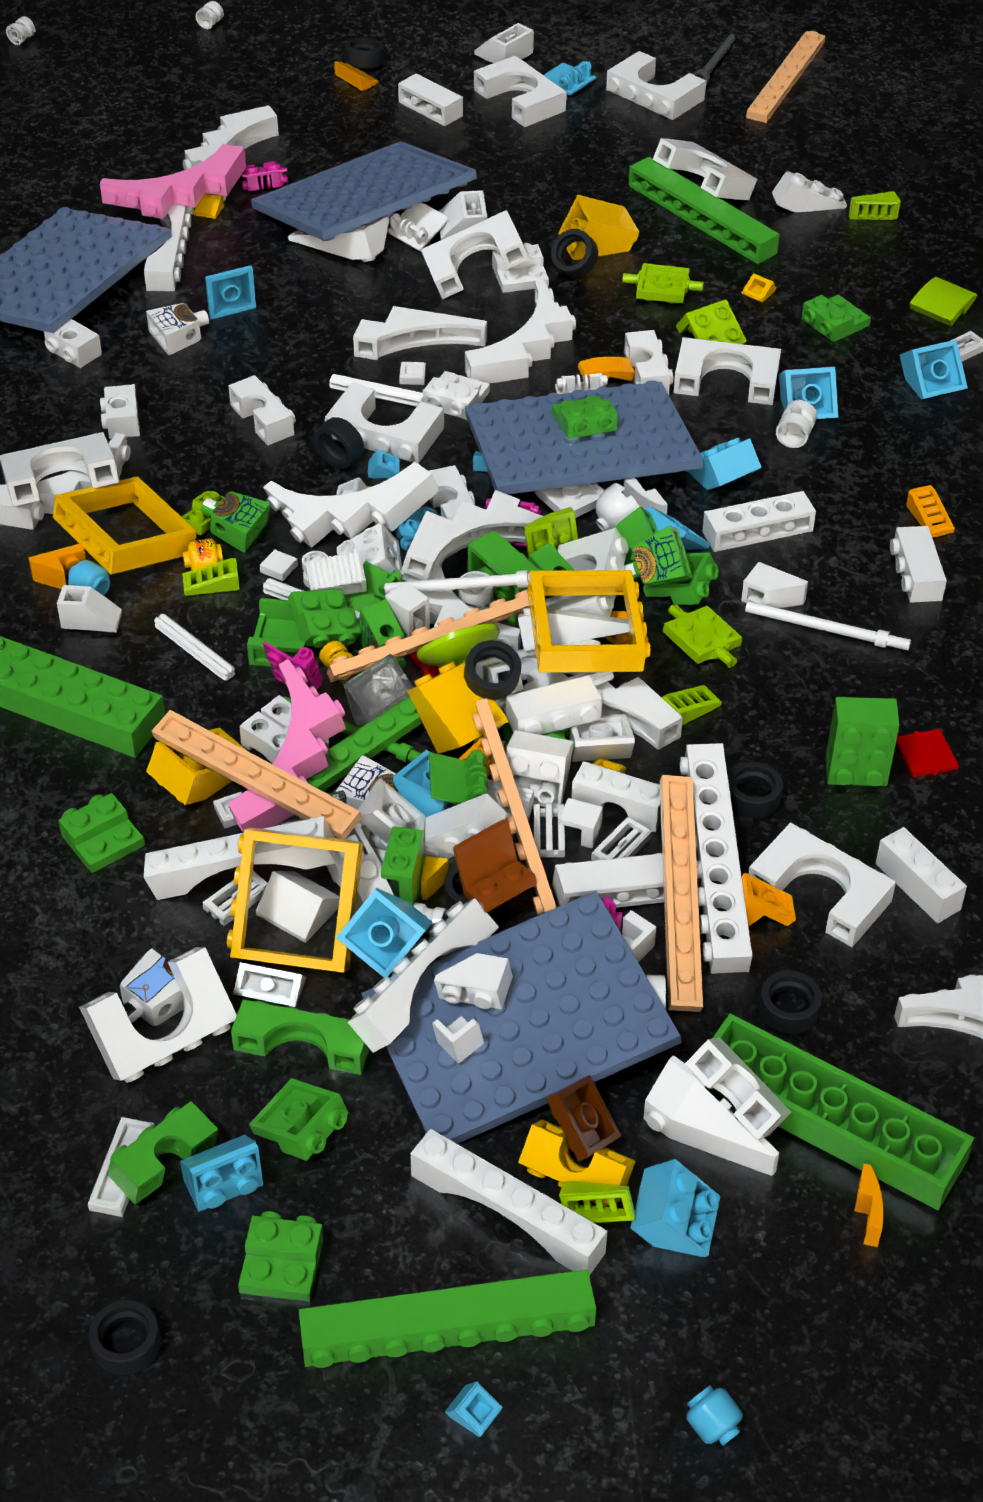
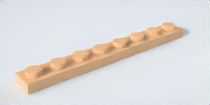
M806 31L748 108L746 118L764 123L768 122L824 45L825 35L815 31Z
M527 590L519 592L515 595V599L507 602L505 598L496 600L489 604L490 608L482 611L479 608L471 609L463 614V618L454 620L453 617L446 618L437 623L438 627L429 630L427 626L411 632L412 636L404 639L401 636L393 637L385 641V646L375 649L374 645L368 646L358 651L359 655L348 658V655L338 657L331 661L332 665L327 670L330 682L417 652L429 642L451 632L480 624H494L519 615V613H523V608L529 607Z
M487 698L475 701L477 713L472 714L477 732L482 730L485 737L481 739L483 752L486 757L491 756L493 764L489 765L493 782H500L502 790L497 791L502 808L508 807L510 816L506 817V820L509 822L511 835L517 834L519 840L518 843H515L519 861L525 860L528 869L535 874L537 884L532 887L535 888L537 896L532 899L536 913L539 916L557 907Z
M169 710L151 731L155 739L304 820L324 816L333 835L339 839H346L362 819L361 813L357 809L172 710Z
M662 775L660 779L668 1010L701 1012L703 1008L693 777Z

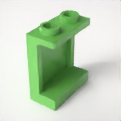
M261 598L259 601L260 615L254 637H249L247 643L249 665L271 666V663L266 659L267 654L262 644L264 641L292 658L298 653L299 649L303 647L310 649L311 646H306L305 641L300 640L289 600Z
M394 826L391 829L382 864L381 878L391 879L390 887L394 896L409 902L413 906L415 902L419 903L421 896L420 879L424 864L423 830Z

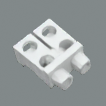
M278 695L261 709V713L259 711L242 723L240 725L241 745L249 751L254 748L273 763L287 736L291 720V703ZM275 708H277L276 714L272 712ZM256 724V730L254 731L252 726ZM327 739L323 742L329 750V740Z

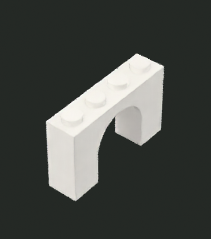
M638 51L607 71L606 90L671 120L676 119L705 100L706 80L690 73L668 85L646 83L655 77L656 58L641 51Z
M517 56L509 57L474 71V90L486 99L507 91L518 90L528 92L512 98V118L524 127L566 111V91Z
M661 138L653 157L654 161L668 169L689 171L705 177L701 188L717 198L749 200L758 180L694 142Z
M507 210L421 249L442 299L464 290L458 277V267L467 256L474 252L487 249L497 251L501 255L507 269L529 260Z
M683 337L675 371L674 393L698 396L701 380L705 374L716 369H732L741 372L750 381L748 402L773 405L781 349Z
M353 382L325 416V422L332 417H340L350 422L360 433L365 449L372 451L379 449L400 459L418 464L444 429V408L420 402L410 417L402 423L381 426L367 421L376 409L375 389ZM332 435V438L334 440L340 441L338 438Z
M103 432L0 455V463L13 507L40 501L36 484L43 477L59 471L76 470L84 472L88 475L93 488L119 483L115 460Z
M616 528L570 541L558 547L560 555L574 570H623L629 550L626 539L621 537ZM616 595L553 596L545 599L546 608L610 617Z
M587 639V640L576 641V642H571V643H566V644H560V645H601V644H600L599 641L592 640V639ZM535 649L516 651L521 660V675L512 693L524 691L522 681L527 679L529 672L538 667ZM488 657L480 659L475 666L476 674L481 679L490 683L503 682L510 675L509 666L498 658ZM563 672V673H569V674H572V675H578V674L583 673V672Z
M789 823L752 863L748 873L782 891L793 879L805 874H820L835 880L844 889L845 895L829 912L825 932L850 947L857 943L892 902L896 881L887 875L876 871L862 863L859 859L849 856L832 844L824 842L810 834L807 830L801 829L792 823Z
M196 947L168 961L184 998V1013L176 1029L163 1038L149 1040L140 1035L131 1024L117 993L108 992L79 1007L113 1079L125 1080L126 1083L141 1077L144 1074L143 1069L152 1064L155 1067L166 1064L173 1059L172 1054L182 1048L184 1051L194 1049L202 1044L201 1038L210 1033L213 1036H217L231 1028L229 1023L235 1021L237 1014L205 947Z

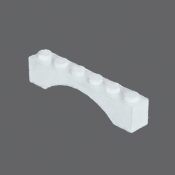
M173 204L164 219H161V224L166 228H170L172 237L146 259L144 275L147 291H175L176 283L181 281L180 268H183L184 265L183 254H186V241L189 240L188 227H191V214H194V207Z
M324 816L264 828L267 830L335 838ZM244 833L146 853L143 878L157 900L185 895L205 878L220 871L241 866L242 853H238V841L240 835ZM256 841L254 864L286 865L306 870L335 864L336 851Z
M475 898L465 904L459 901L446 912L448 918L445 921L443 919L429 929L428 932L431 936L427 940L425 938L421 939L410 949L413 955L409 959L405 957L391 969L394 974L390 978L388 976L383 978L373 987L376 993L371 998L369 996L365 997L354 1007L356 1014L347 1023L372 1052L389 1045L409 1024L410 1006L414 989L421 974L433 960L450 955L466 947L476 946L479 941L490 937L499 928L489 914L483 911Z
M430 1129L411 1152L412 1177L439 1193H451L467 1197L499 1212L531 1235L558 1263L572 1271L588 1269L590 1276L605 1255L607 1230L434 1130Z

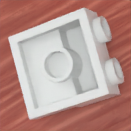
M524 243L523 245L529 260L510 269H507L501 255L497 251L492 250V267L502 293L535 289V281L545 280L549 287V278L543 266V255L538 244Z
M444 371L440 378L433 377L423 390V402L444 408L445 414L467 420L465 406L479 402L482 403L490 392V384Z

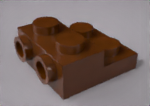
M590 1075L546 1098L551 1107L553 1117L559 1122L567 1138L568 1146L575 1153L578 1161L590 1157L596 1151L601 1150L621 1137Z

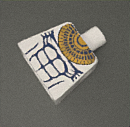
M184 303L146 311L149 332L168 355L199 342L201 339L200 327L209 324V318L205 310L193 313Z
M361 756L335 791L334 798L358 810L380 778L398 792L393 783V776L396 773L365 756Z

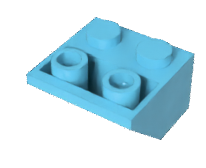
M738 437L716 445L707 451L700 452L703 458V469L688 470L687 472L704 488L709 490L762 467L751 439L740 442Z
M246 1135L180 1161L183 1180L198 1212L207 1208H216L222 1205L224 1201L239 1195L250 1194L258 1187L263 1186L259 1148L256 1142Z
M676 1159L645 1168L635 1207L636 1218L635 1221H632L631 1229L653 1247L706 1257L709 1255L720 1195Z

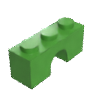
M192 1101L182 1108L176 1107L166 1115L164 1121L155 1127H147L141 1132L136 1141L129 1146L122 1145L114 1151L110 1158L108 1176L134 1204H137L162 1185L165 1167L156 1158L158 1155L173 1153L182 1159H186L215 1147L218 1128Z

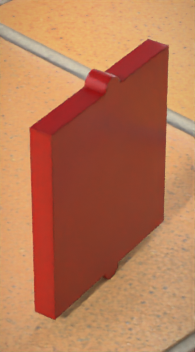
M940 729L925 732L915 731L914 734L897 737L896 746L912 778L930 774L937 776L938 773L959 768V764Z

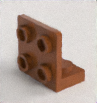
M505 819L453 847L464 896L469 901L475 898L485 913L537 884L535 874L517 861L509 822Z

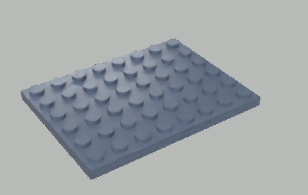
M400 141L253 198L251 203L253 209L263 214H267L298 230H302L322 241H330L338 234L350 233L358 226L372 224L375 219L392 216L395 211L409 209L412 207V204L417 202L429 201L432 196L446 194L454 187L466 186L469 184V181L477 179L476 170Z
M68 207L59 209L56 214L44 220L39 227L30 231L21 241L14 243L13 247L0 254V321L50 333L56 332L172 237L170 228L161 227L156 224H145L140 221L125 220L120 217H109L104 214L73 210Z
M647 381L644 384H623L618 387H599L595 390H575L571 393H551L547 396H527L523 399H503L498 402H479L465 406L467 421L494 490L507 495L703 469V458L662 382ZM588 396H600L602 400H609L618 412L617 430L568 439L552 416L551 405L566 400L575 401L585 399Z
M593 891L479 941L476 946L463 948L431 962L421 974L414 989L410 1006L409 1024L385 1047L426 1134L432 1129L454 1143L459 1144L547 1104L546 1098L588 1075L591 1076L593 1082H596L682 1042L678 1030L597 891ZM479 953L508 958L513 977L502 1009H482L474 1004L462 1002L449 1003L444 999H440L434 982L435 976L470 956ZM372 988L361 994L364 999L367 996L371 998L376 992ZM461 1016L467 1022L475 1019L479 1023L484 1044L458 1064L437 1042L432 1026L436 1019L446 1028Z

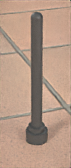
M729 35L705 67L696 70L693 75L706 80L707 85L710 80L709 74L735 42V36Z

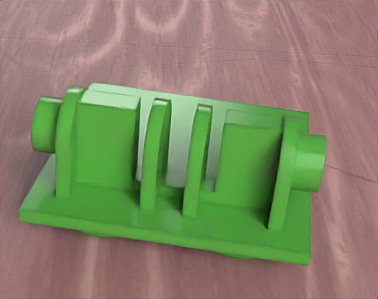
M365 561L363 569L367 591L344 595L347 607L354 608V610L360 612L361 607L385 600V583L407 581L402 579L403 574L397 570H394L392 573L387 572Z
M475 749L471 751L466 760L429 752L431 798L461 804L483 794H488L487 768L484 765L486 762L485 754L481 750Z

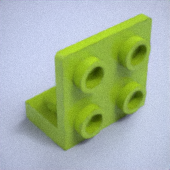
M727 299L686 313L676 325L679 334L689 331L690 334L693 333L695 339L745 344L747 341Z

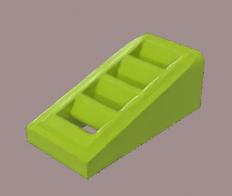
M895 191L852 197L849 218L859 220L898 219L900 199ZM860 204L863 205L861 211H859Z
M236 558L226 559L197 571L192 570L182 573L185 596L240 590ZM191 581H197V583L192 585Z
M705 685L661 697L683 717L682 725L720 707L722 704Z
M568 1181L562 1185L559 1193L561 1204L593 1223L635 1221L636 1215L629 1186ZM615 1198L622 1199L624 1209L617 1208ZM595 1199L596 1206L591 1205L590 1200ZM603 1199H608L609 1207H604ZM578 1200H583V1204H579Z

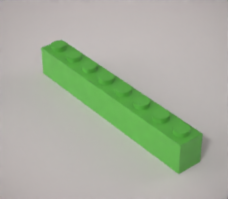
M647 157L630 166L629 186L753 262L760 264L777 254L780 234L722 199L713 196L690 180L654 161L651 157Z
M588 1269L299 1309L305 1367L314 1366L317 1368H325L333 1363L344 1361L360 1363L379 1356L401 1357L408 1352L422 1350L437 1352L444 1347L457 1345L472 1347L480 1342L493 1340L508 1342L516 1337L528 1335L544 1337L552 1332L563 1330L579 1332L588 1327L595 1326L596 1305Z

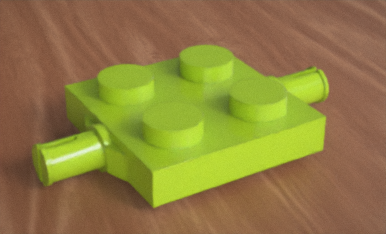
M643 263L642 269L637 275L623 273L622 283L636 284L637 299L664 301L672 304H683L688 290L703 292L704 282L690 281V268Z
M677 604L670 606L668 612L675 619L664 623L663 632L697 664L716 658L720 659L728 668L733 667L737 663V659L729 651L741 646L743 637L710 607L705 606L687 613Z

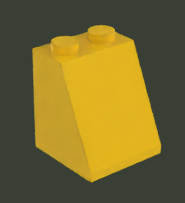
M577 195L558 233L560 235L569 229L582 230L597 244L598 256L630 251L633 243L637 241L639 230L624 206ZM582 241L573 242L566 248L573 260L583 259L586 253V245Z
M454 661L438 668L439 675L432 678L429 673L415 680L416 686L407 690L438 754L462 747L484 735L482 730L477 732L472 714L477 713L475 701L484 698L475 695L468 688L464 679L465 663L456 666ZM487 699L496 727L498 728L509 722L497 703L492 699Z

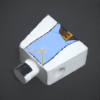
M151 948L120 984L122 1001L124 1003L123 1007L131 1024L141 1017L152 1026H158L184 1009V998L170 969L168 960Z

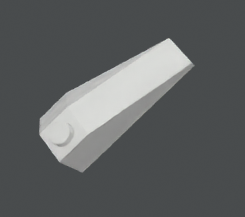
M380 217L375 219L372 224L356 227L350 233L338 234L330 241H322L298 229L290 234L288 238L289 241L352 260L362 259L363 262L374 260L375 256L384 249L389 217Z
M526 607L523 608V613L518 615L524 651L535 649L530 609ZM546 608L552 645L630 632L628 619Z
M673 1055L668 1060L645 1100L643 1119L653 1130L662 1132L670 1139L772 1176L777 1169L779 1152L765 1138L757 1140L735 1118L730 1110L732 1105L725 1098L719 1102L705 1088L706 1085L690 1068Z

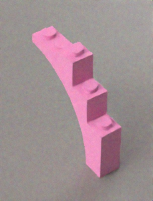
M222 144L205 161L192 168L163 177L142 180L103 178L100 182L102 202L141 209L143 216L164 219L173 204L196 207L205 193L227 196L246 168L245 149L240 146Z
M289 659L278 664L290 692L291 720L286 739L272 764L308 783L306 781L307 778L329 767L325 754L329 753L323 741L346 729L342 719L346 714L338 700L332 701L326 692L319 696L314 686L309 688L306 685L308 680L300 667L294 668ZM249 789L228 803L233 818L243 833L248 828L264 829L273 827L295 815Z

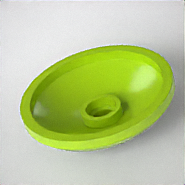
M480 624L441 636L417 651L418 660L426 665L439 668L453 661L456 666L465 663L470 650L478 643L497 640L500 634L498 625Z

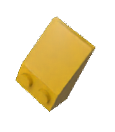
M220 727L209 730L246 750ZM161 741L156 742L146 770L159 785L165 787L184 805L206 800L233 781Z

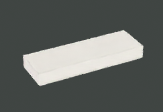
M121 1117L89 1199V1211L123 1217L129 1198L108 1176L110 1158L120 1146H129L136 1141L144 1129L149 1126L155 1127L154 1123Z

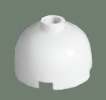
M618 483L608 487L596 502V514L598 516L596 523L601 531L612 529L640 507L631 495L626 497L621 493L625 488Z

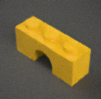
M540 1120L532 1124L518 1163L528 1167L527 1171L534 1176L540 1178L548 1176L559 1181L558 1185L562 1188L563 1183L568 1181L627 1186L636 1161L604 1147L594 1153L589 1167L579 1166L572 1160L569 1154L567 1138L562 1128L545 1120ZM615 1198L616 1203L620 1201L621 1198ZM603 1199L604 1206H609L608 1199Z

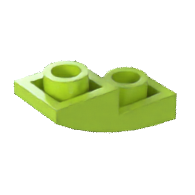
M205 491L193 499L192 510L182 516L197 531V535L201 536L210 529L211 516L202 513V506L205 500L210 498L220 503L224 498L215 491Z

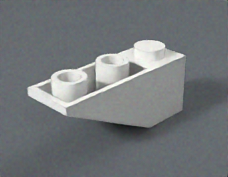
M786 171L772 191L778 206L795 213L845 209L847 207L843 193L840 190L825 187L817 180H808L800 173L794 174Z

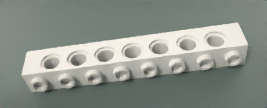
M723 743L687 745L685 757H680L681 775H686V777H693L697 879H699L700 887H698V906L703 908V915L699 917L700 933L706 934L707 942L703 943L704 962H709L711 974L749 972L752 950ZM710 854H714L719 857H712L710 856ZM712 881H719L723 884H716ZM715 908H723L726 911H718ZM725 935L728 936L730 939H723L719 936Z

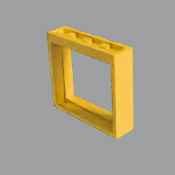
M139 477L120 480L119 483L97 488L88 487L55 495L53 518L111 575L183 557V552L188 551V543L197 539V531ZM134 503L166 534L118 545L86 513Z
M632 570L529 571L527 594L538 673L643 672L645 658L650 657V643L645 642L647 627L646 622H641L643 605L642 602L637 601L639 597V584L634 582ZM624 595L632 644L552 645L545 596Z
M259 828L245 829L244 834L240 835L238 841V853H242L241 866L236 867L234 884L238 885L237 898L232 900L230 910L231 917H235L233 930H229L227 937V948L231 949L230 957L343 973L350 968L351 950L336 937L356 913L364 842ZM256 841L345 852L333 959L244 947Z

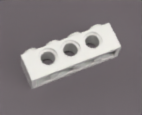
M804 491L704 511L702 532L711 544L712 550L717 552L811 532L814 528L816 510Z

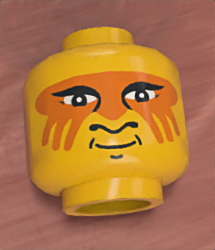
M211 538L189 542L188 551L183 552L185 568L197 571L223 561L221 545L216 544Z

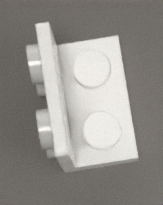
M379 523L371 528H367L364 532L350 540L344 541L337 547V556L343 551H353L354 553L359 551L362 564L367 561L391 573L394 570L400 572L402 569L399 541L384 525Z

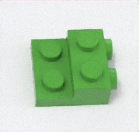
M839 294L829 299L820 295L806 301L803 304L802 319L832 342H836L870 326L871 317Z
M588 396L585 399L575 401L566 400L551 405V414L568 439L617 430L618 412L609 400H602L600 396Z
M711 552L686 553L693 579L651 587L644 585L643 591L645 596H670L673 604L677 605L699 604L702 597L709 595V583L711 580H716L719 573L718 566L714 563Z
M342 589L291 592L288 596L300 640L305 641L306 646L322 648L332 641H340L344 646H349L361 634L354 608L347 607Z
M112 793L106 796L96 795L89 801L88 805L78 810L70 808L58 820L61 836L91 873L145 846L144 837L130 822L126 809Z
M291 1078L251 1121L249 1126L253 1134L277 1142L283 1153L307 1161L313 1153L318 1154L324 1149L327 1137L335 1129L339 1130L344 1127L349 1112L340 1094Z
M271 1211L263 1212L261 1217L252 1216L245 1243L246 1255L238 1285L239 1293L310 1302L323 1243L322 1224H317V1221L309 1216H299L296 1218V1221L284 1220L278 1213Z

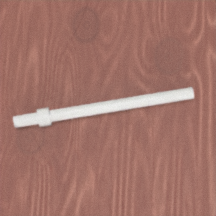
M529 570L517 571L516 574L407 581V583L420 592L511 585L523 588L528 587ZM404 582L385 583V593L388 594L392 589L397 588Z
M748 601L745 612L874 642V646L882 648L890 646L909 651L911 640L890 635L888 631L878 629V632L754 602Z

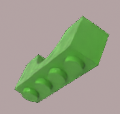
M243 999L231 1030L233 1049L235 1051L266 1056L273 1048L282 1043L305 1041L314 1044L323 1051L328 1060L329 1069L358 1075L362 1074L369 1052V1047L347 1023L348 1019L333 1017L326 1013L317 1014L301 1011L294 1007L270 1005L263 1001L254 1002Z

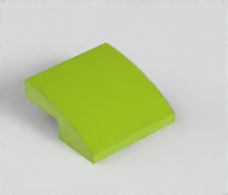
M934 277L914 296L910 302V309L952 327L960 314H965L977 298V294Z
M572 507L547 514L524 526L528 558L530 554L547 543H550L558 551L559 545L578 539L575 513Z

